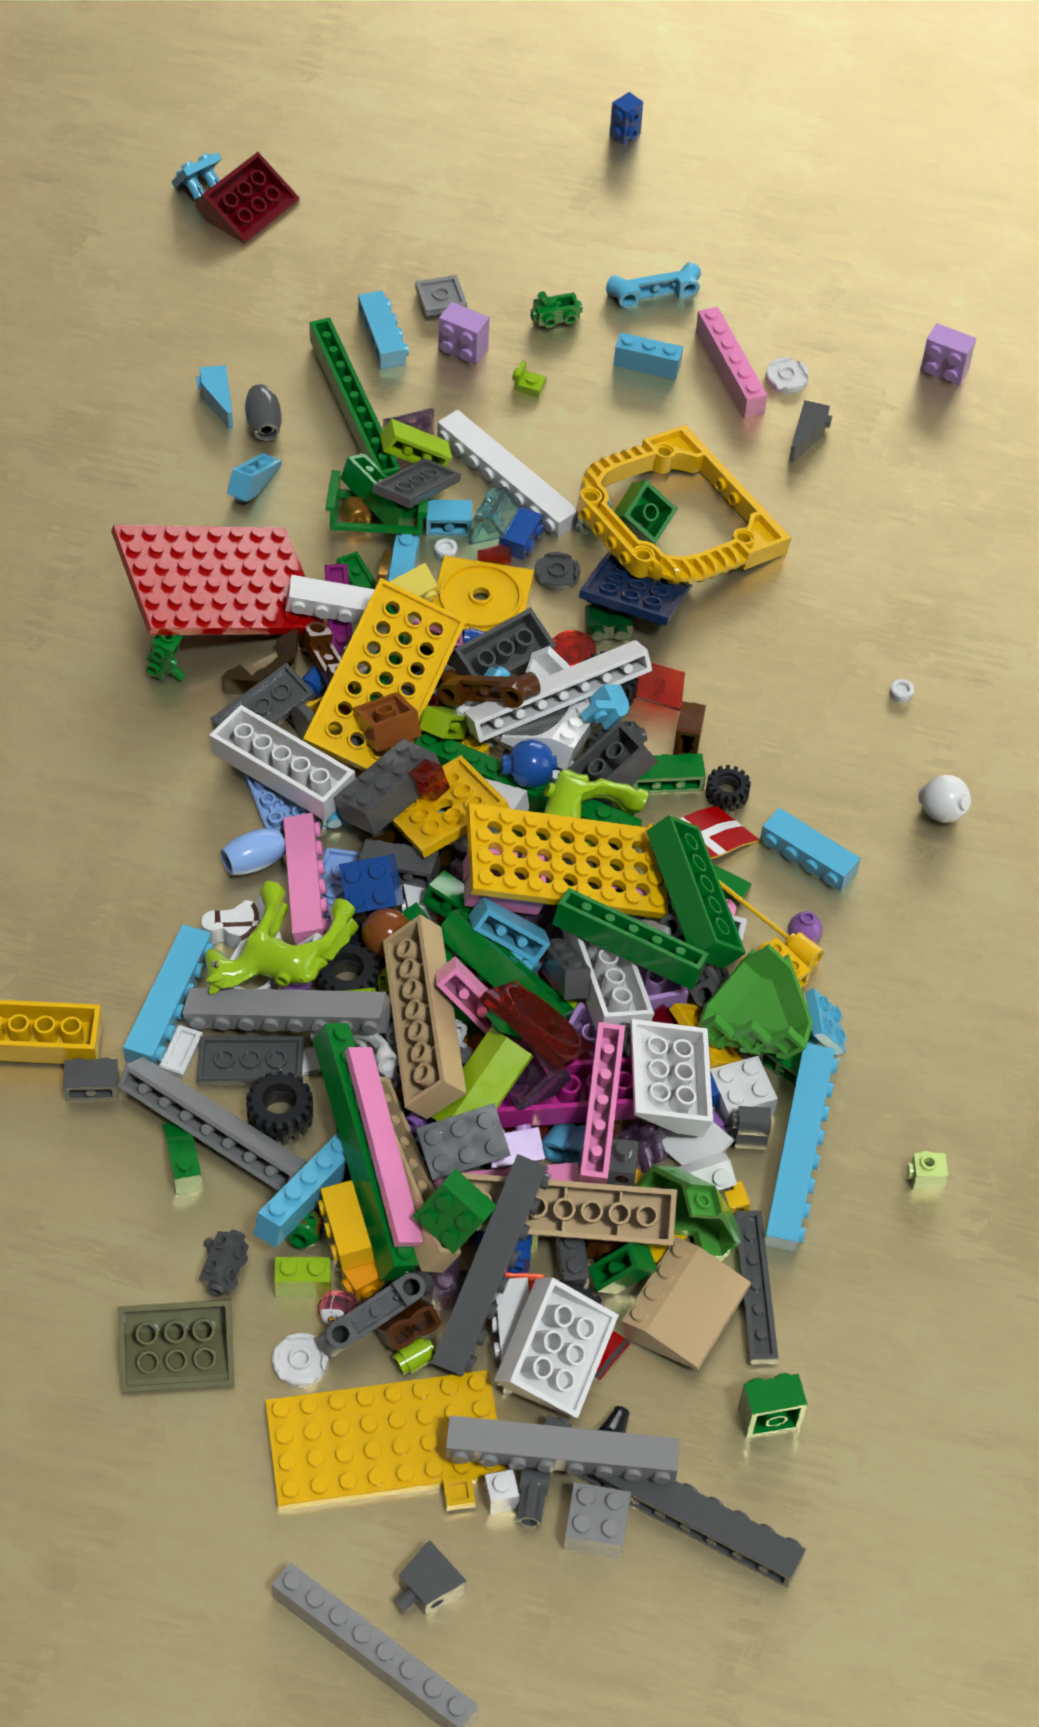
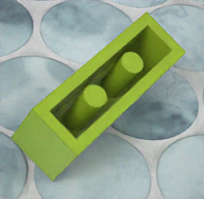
M392 418L380 434L383 452L413 464L426 458L446 467L452 459L448 441Z

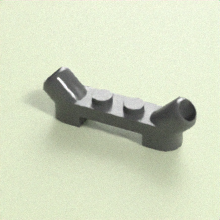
M670 908L668 910L669 914L664 916L659 924L670 927L671 936L686 942L679 928L680 923L677 914ZM705 964L703 973L694 989H689L695 1003L704 1008V1005L722 985L712 965Z
M417 1268L403 1275L391 1285L334 1321L318 1336V1343L322 1351L329 1357L339 1355L345 1349L420 1299L429 1295L434 1289V1281L431 1275Z

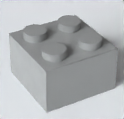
M574 1482L563 1550L621 1559L631 1492Z

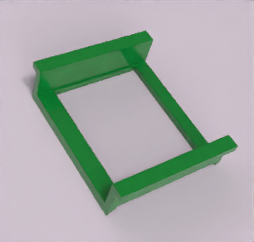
M331 470L325 511H330V530L422 535L423 517H427L429 498L419 503L417 526L337 522L340 498L358 496L352 490L340 489L341 471Z

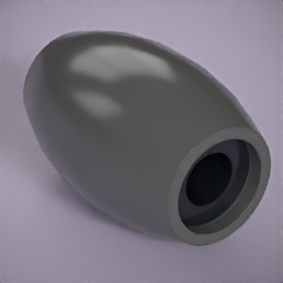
M264 384L255 385L248 390L246 396V419L257 439L269 441L276 438L280 432L282 423L281 407L277 396L269 386Z

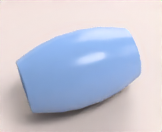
M264 828L238 836L222 848L220 854L223 865L230 875H246L258 872L276 863L286 854V845L282 834L277 828Z

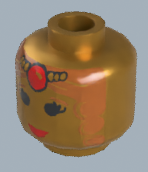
M348 497L339 508V515L343 522L369 524L372 519V512L361 497Z

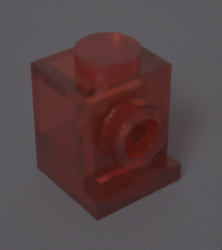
M425 758L408 772L409 777L415 779L417 790L422 795H427L429 800H437L450 789L442 765Z

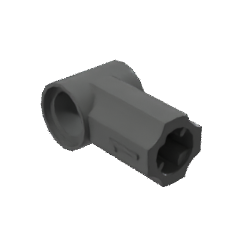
M528 1467L521 1471L519 1493L521 1494L517 1510V1523L524 1527L534 1528L541 1526L544 1500L548 1494L550 1472H541L538 1469Z

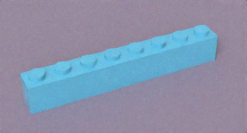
M807 1043L806 1049L802 1051L765 1235L766 1246L795 1252L797 1244H803L806 1228L801 1227L803 1218L808 1219L811 1203L806 1202L807 1194H813L815 1178H811L812 1169L817 1170L820 1154L815 1152L817 1145L822 1146L825 1130H821L820 1126L821 1121H827L829 1106H825L826 1097L831 1098L834 1083L829 1082L831 1074H836L839 1060L834 1059L835 1049Z

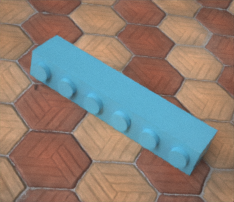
M182 924L123 1046L126 1062L130 1063L141 1057L147 1058L156 1065L158 1061H162L166 1052L165 1046L168 1040H172L176 1031L175 1025L178 1019L181 1020L183 1018L182 1013L189 989L196 988L197 978L201 979L204 974L205 953L209 949L215 948V944L212 943L211 932Z
M338 1132L257 1213L254 1235L277 1248L299 1223L318 1206V1200H322L320 1189L339 1184L350 1173Z

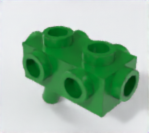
M541 291L538 293V299H533V308L530 309L531 320L533 322L537 321L538 326H545L547 328L562 322L573 324L576 320L580 319V313H583L582 302L578 301L575 292L547 297L546 293Z
M156 635L151 643L153 648L146 657L148 662L146 672L163 680L166 674L170 672L179 681L184 679L186 674L177 666L179 661L175 659L183 636Z

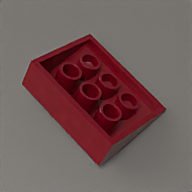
M256 152L203 193L195 207L210 223L245 244L299 201L300 197L259 152Z

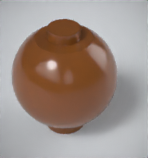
M382 908L372 912L361 925L364 946L369 948L370 953L374 952L376 957L385 959L383 940L410 921L402 912L392 908Z

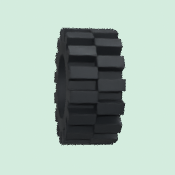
M726 765L725 769L722 766H719L717 770L713 769L711 774L708 775L705 791L706 798H709L708 802L710 804L715 802L714 807L722 806L723 811H726L727 807L730 808V811H734L735 806L737 809L742 808V804L745 805L749 797L751 787L749 776L745 775L743 769L738 772V767L736 766L733 769H730V765ZM729 784L737 790L726 792L720 789L719 786Z

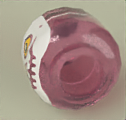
M328 1291L318 1303V1315L321 1316L325 1325L330 1326L334 1321L358 1307L360 1301L350 1291Z

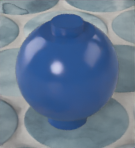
M523 740L512 748L510 755H502L503 775H513V781L524 788L543 786L553 776V770H557V755L552 756V750L539 740Z

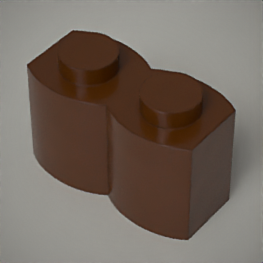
M420 1299L376 1330L383 1344L393 1350H398L409 1346L417 1336H425L435 1331L440 1326L441 1320L434 1305Z

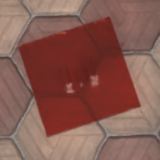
M651 663L652 671L638 676L635 698L680 711L685 672Z

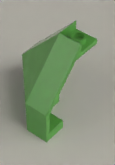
M770 944L758 951H755L753 948L704 1005L697 1027L708 1029V1043L714 1048L724 1049L725 1046L740 1048V1052L761 1055V1052L776 1054V1058L786 1060L806 1049L813 1021L789 954L782 957Z
M653 1165L635 1185L636 1187L677 1190L674 1235L693 1236L695 1245L701 1247L718 1260L723 1261L741 1243L735 1216L716 1186L678 1167Z

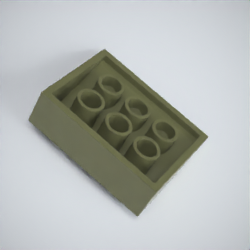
M231 1299L118 1306L121 1393L235 1385Z

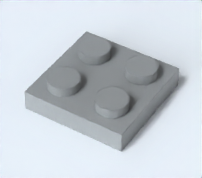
M457 275L415 281V288L426 317L442 314L451 302L467 308V301Z

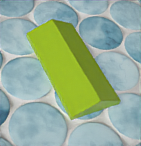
M490 1028L463 1067L466 1094L431 1117L439 1121L495 1103L497 1109L533 1055L506 1036Z

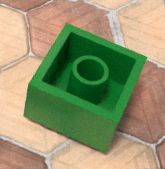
M643 480L630 485L614 513L639 540L655 545L678 508L647 480Z
M455 1168L412 1217L454 1254L482 1225L497 1205Z
M781 1373L774 1378L765 1380L753 1378L743 1384L738 1410L746 1438L801 1428L808 1404L799 1374Z

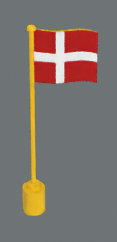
M718 806L700 809L680 818L700 828L711 859L721 857L746 845L761 843L759 838ZM651 823L646 825L647 828L654 826ZM719 880L723 890L786 939L785 945L810 969H813L820 962L825 953L821 947L802 932L792 933L789 936Z

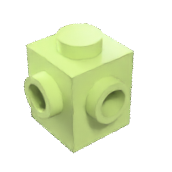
M921 1151L913 1154L912 1161L907 1163L906 1169L907 1179L912 1181V1189L945 1188L949 1177L946 1153Z

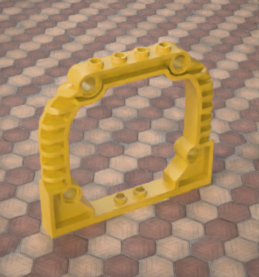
M686 425L643 439L642 446L636 445L631 450L625 449L619 454L613 453L610 457L600 458L599 461H595L584 472L581 480L580 495L576 507L577 514L604 543L606 548L619 560L620 564L637 578H646L648 576L656 581L664 578L668 583L676 585L679 582L685 585H691L695 581L701 583L707 578L712 579L718 574H725L728 570L738 569L739 566L746 570L785 555L791 541L790 535ZM671 469L686 471L692 474L700 471L747 521V527L736 529L731 541L700 553L688 556L666 555L654 544L641 541L608 506L609 494L605 488L615 482L650 470L658 474H667Z

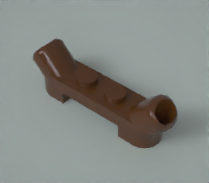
M310 622L306 625L305 634L299 639V648L304 653L310 654L329 686L341 661V657L331 642L333 634L329 627L321 622ZM353 684L348 686V691L351 694H355Z
M448 669L442 672L438 681L437 696L442 703L450 706H462L465 701L502 702L504 708H517L526 699L540 694L541 686L538 677L533 672L517 677L458 675L456 671Z

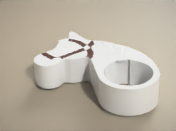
M261 896L256 901L243 900V903L231 910L209 911L203 915L201 920L202 930L211 932L212 943L224 942L227 946L236 949L229 960L238 958L248 937L260 923L264 914V904ZM278 931L275 938L282 940L280 931ZM269 978L265 985L256 989L277 990L279 984L276 983L275 979ZM234 986L233 988H232V987H229V988H225V989H245V988H242V987H239V986Z

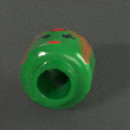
M312 1210L287 1236L289 1242L294 1247L301 1249L316 1245L325 1227L323 1218L317 1211Z

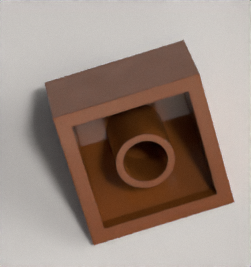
M397 692L353 707L354 714L367 742L377 752L391 749L402 739L411 742L413 739L422 736L418 711Z

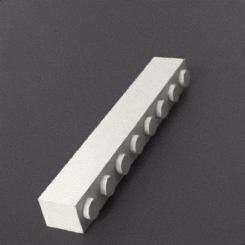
M458 409L438 421L437 437L448 441L450 449L457 456H460L471 468L483 475L485 480L495 485L502 494L507 495L516 506L542 514V525H544L547 532H551L555 537L559 538L578 525V514L574 505Z
M634 640L539 679L541 686L540 694L526 699L517 708H504L502 702H484L464 711L468 730L479 742H483L591 697L603 684L619 685L652 671L648 650L637 640Z

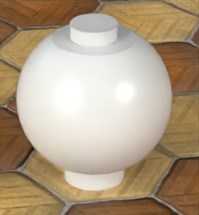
M946 774L934 777L926 785L922 786L918 793L919 802L922 804L927 815L940 823H952L961 819L967 813L971 804V795L967 785L960 778Z

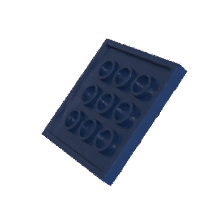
M608 551L580 589L579 598L591 604L606 606L612 611H621L628 613L634 618H643L650 620L656 625L667 626L693 584L685 585L682 582H679L677 585L670 584L664 578L656 581L648 576L646 578H637L620 564L612 552Z

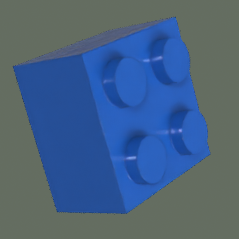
M395 854L339 864L345 900L354 906L355 913L404 904Z

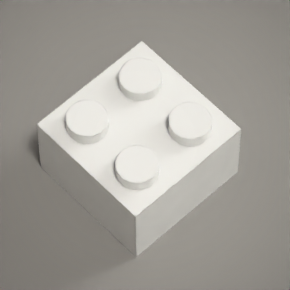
M759 1056L710 1069L720 1092L717 1110L720 1117L728 1125L727 1128L732 1126V1113L737 1112L738 1106L771 1107V1116L774 1115L778 1098Z

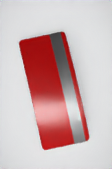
M616 1331L611 1333L594 1376L598 1380L603 1378L613 1363L631 1344L630 1341Z

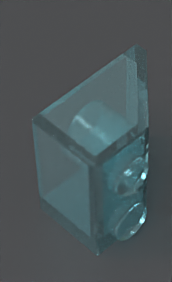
M506 486L497 489L492 488L485 494V498L477 509V513L471 523L467 540L469 545L505 537L521 507Z

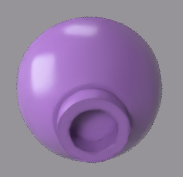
M804 911L792 917L788 924V933L791 935L792 933L802 932L815 943L822 936L823 926L820 919L814 913Z

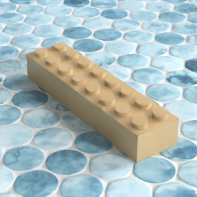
M419 915L384 939L383 946L405 1108L428 1119L466 1094L453 1001L436 985V972L447 964L442 927Z
M461 1173L494 1204H497L508 1176ZM550 1180L546 1190L540 1189L537 1199L541 1200L536 1215L530 1214L526 1224L530 1226L528 1232L530 1236L673 1247L677 1190ZM493 1212L476 1231H486Z

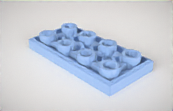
M243 772L264 828H277L281 834H285L284 817L311 813Z

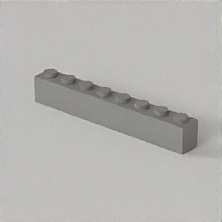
M190 988L182 1014L189 1027L197 1030L208 1028L219 1030L242 1029L244 1031L267 1030L271 1032L277 1030L319 1032L325 1023H349L351 1032L375 1034L387 1032L392 1006L386 992L221 989L219 992L210 995V988Z
M141 1057L126 1064L117 1087L276 1190L280 1191L308 1163L147 1058Z
M451 1415L449 1417L446 1459H450L458 1464H465L470 1461L480 1462L481 1465L487 1467L500 1464L509 1465L510 1468L517 1470L530 1467L537 1468L541 1472L560 1470L566 1471L571 1475L590 1473L600 1478L620 1476L629 1481L650 1479L658 1484L675 1482L678 1470L679 1438Z
M290 1562L272 1584V1595L276 1601L441 1727H471L477 1719L479 1710L477 1703Z

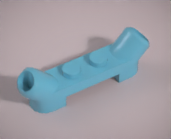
M688 262L680 271L630 280L613 275L607 282L606 292L609 296L618 299L619 304L624 308L639 306L640 299L674 293L677 294L679 299L687 298L699 291L700 285L698 280L701 276V270L697 264Z

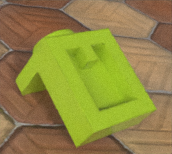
M522 361L519 368L516 367L512 375V380L515 381L514 390L539 397L546 384L547 377L526 371L527 362Z

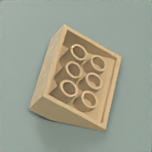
M675 1237L673 1247L668 1248L657 1265V1271L652 1273L622 1320L625 1338L699 1370L751 1286V1282L701 1247Z

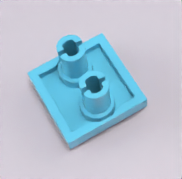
M218 152L212 155L206 153L198 158V162L193 164L190 161L181 166L182 169L175 173L176 177L172 180L174 188L177 189L186 184L193 199H200L205 192L198 178L203 176L209 188L220 181L214 171L215 166L222 160Z
M816 989L806 991L808 1010L813 1021L808 1043L835 1049L836 1056L846 1053L844 1042L847 1041V1038L841 1027L842 1013L840 1009L829 1002L828 998L825 995L822 996Z

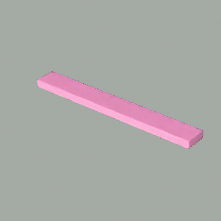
M348 1047L345 1050V1056L394 1246H420L423 1243L419 1223L412 1217L416 1212L372 1047Z

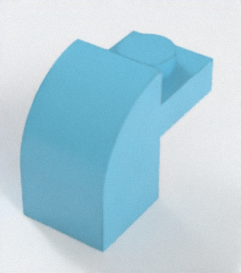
M603 684L589 698L591 704L580 715L584 722L602 723L605 730L611 729L629 710V702L621 685Z

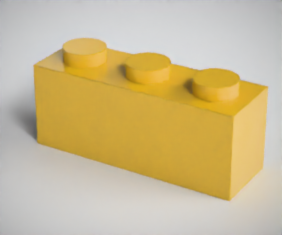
M352 1180L321 1188L322 1200H318L321 1216L327 1215L328 1222H325L324 1226L328 1239H334L335 1244L330 1245L334 1261L340 1260L342 1271L375 1262Z

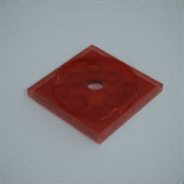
M517 980L487 990L479 999L560 1070L588 1056L594 1049V1046L585 1040L559 1011L541 997L526 989Z

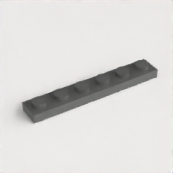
M735 1211L734 1216L741 1238V1243L737 1246L739 1271L741 1276L751 1282V1286L743 1297L750 1365L777 1364L779 1358L762 1211Z

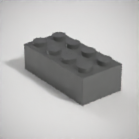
M530 607L453 650L448 660L458 675L484 676L490 666L494 668L501 666L511 673L509 677H513L527 669L533 652L548 646L554 650L557 645Z
M402 739L366 771L362 772L353 782L343 788L334 797V800L343 820L376 835L438 782L444 774L436 753Z

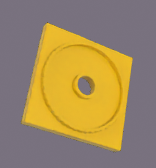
M444 556L437 582L441 593L437 594V598L432 603L466 619L467 621L463 629L471 627L486 632L527 609L534 570ZM477 593H484L489 598L477 600L473 596Z
M461 755L441 766L444 776L391 821L424 858L468 834L466 808L469 803L510 809L507 800ZM444 807H451L445 812H438L440 809Z

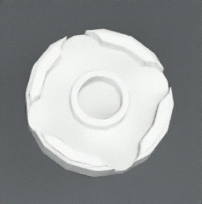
M789 357L778 358L769 364L765 378L768 385L778 392L796 393L803 390L807 385L809 378L808 368L799 360L796 362L792 361L793 358Z
M296 1333L288 1335L275 1347L272 1364L274 1372L281 1382L290 1387L304 1388L312 1386L322 1379L327 1371L328 1355L322 1351L315 1336L306 1333Z

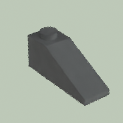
M804 400L791 446L789 462H794L823 437L825 428H830L833 416L829 415L830 405Z

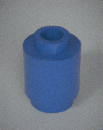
M312 666L302 677V680L313 690L316 697L327 686L317 666Z

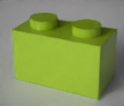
M426 706L420 716V729L443 739H465L468 726L465 715L462 712L449 707Z
M275 1257V1297H331V1257Z

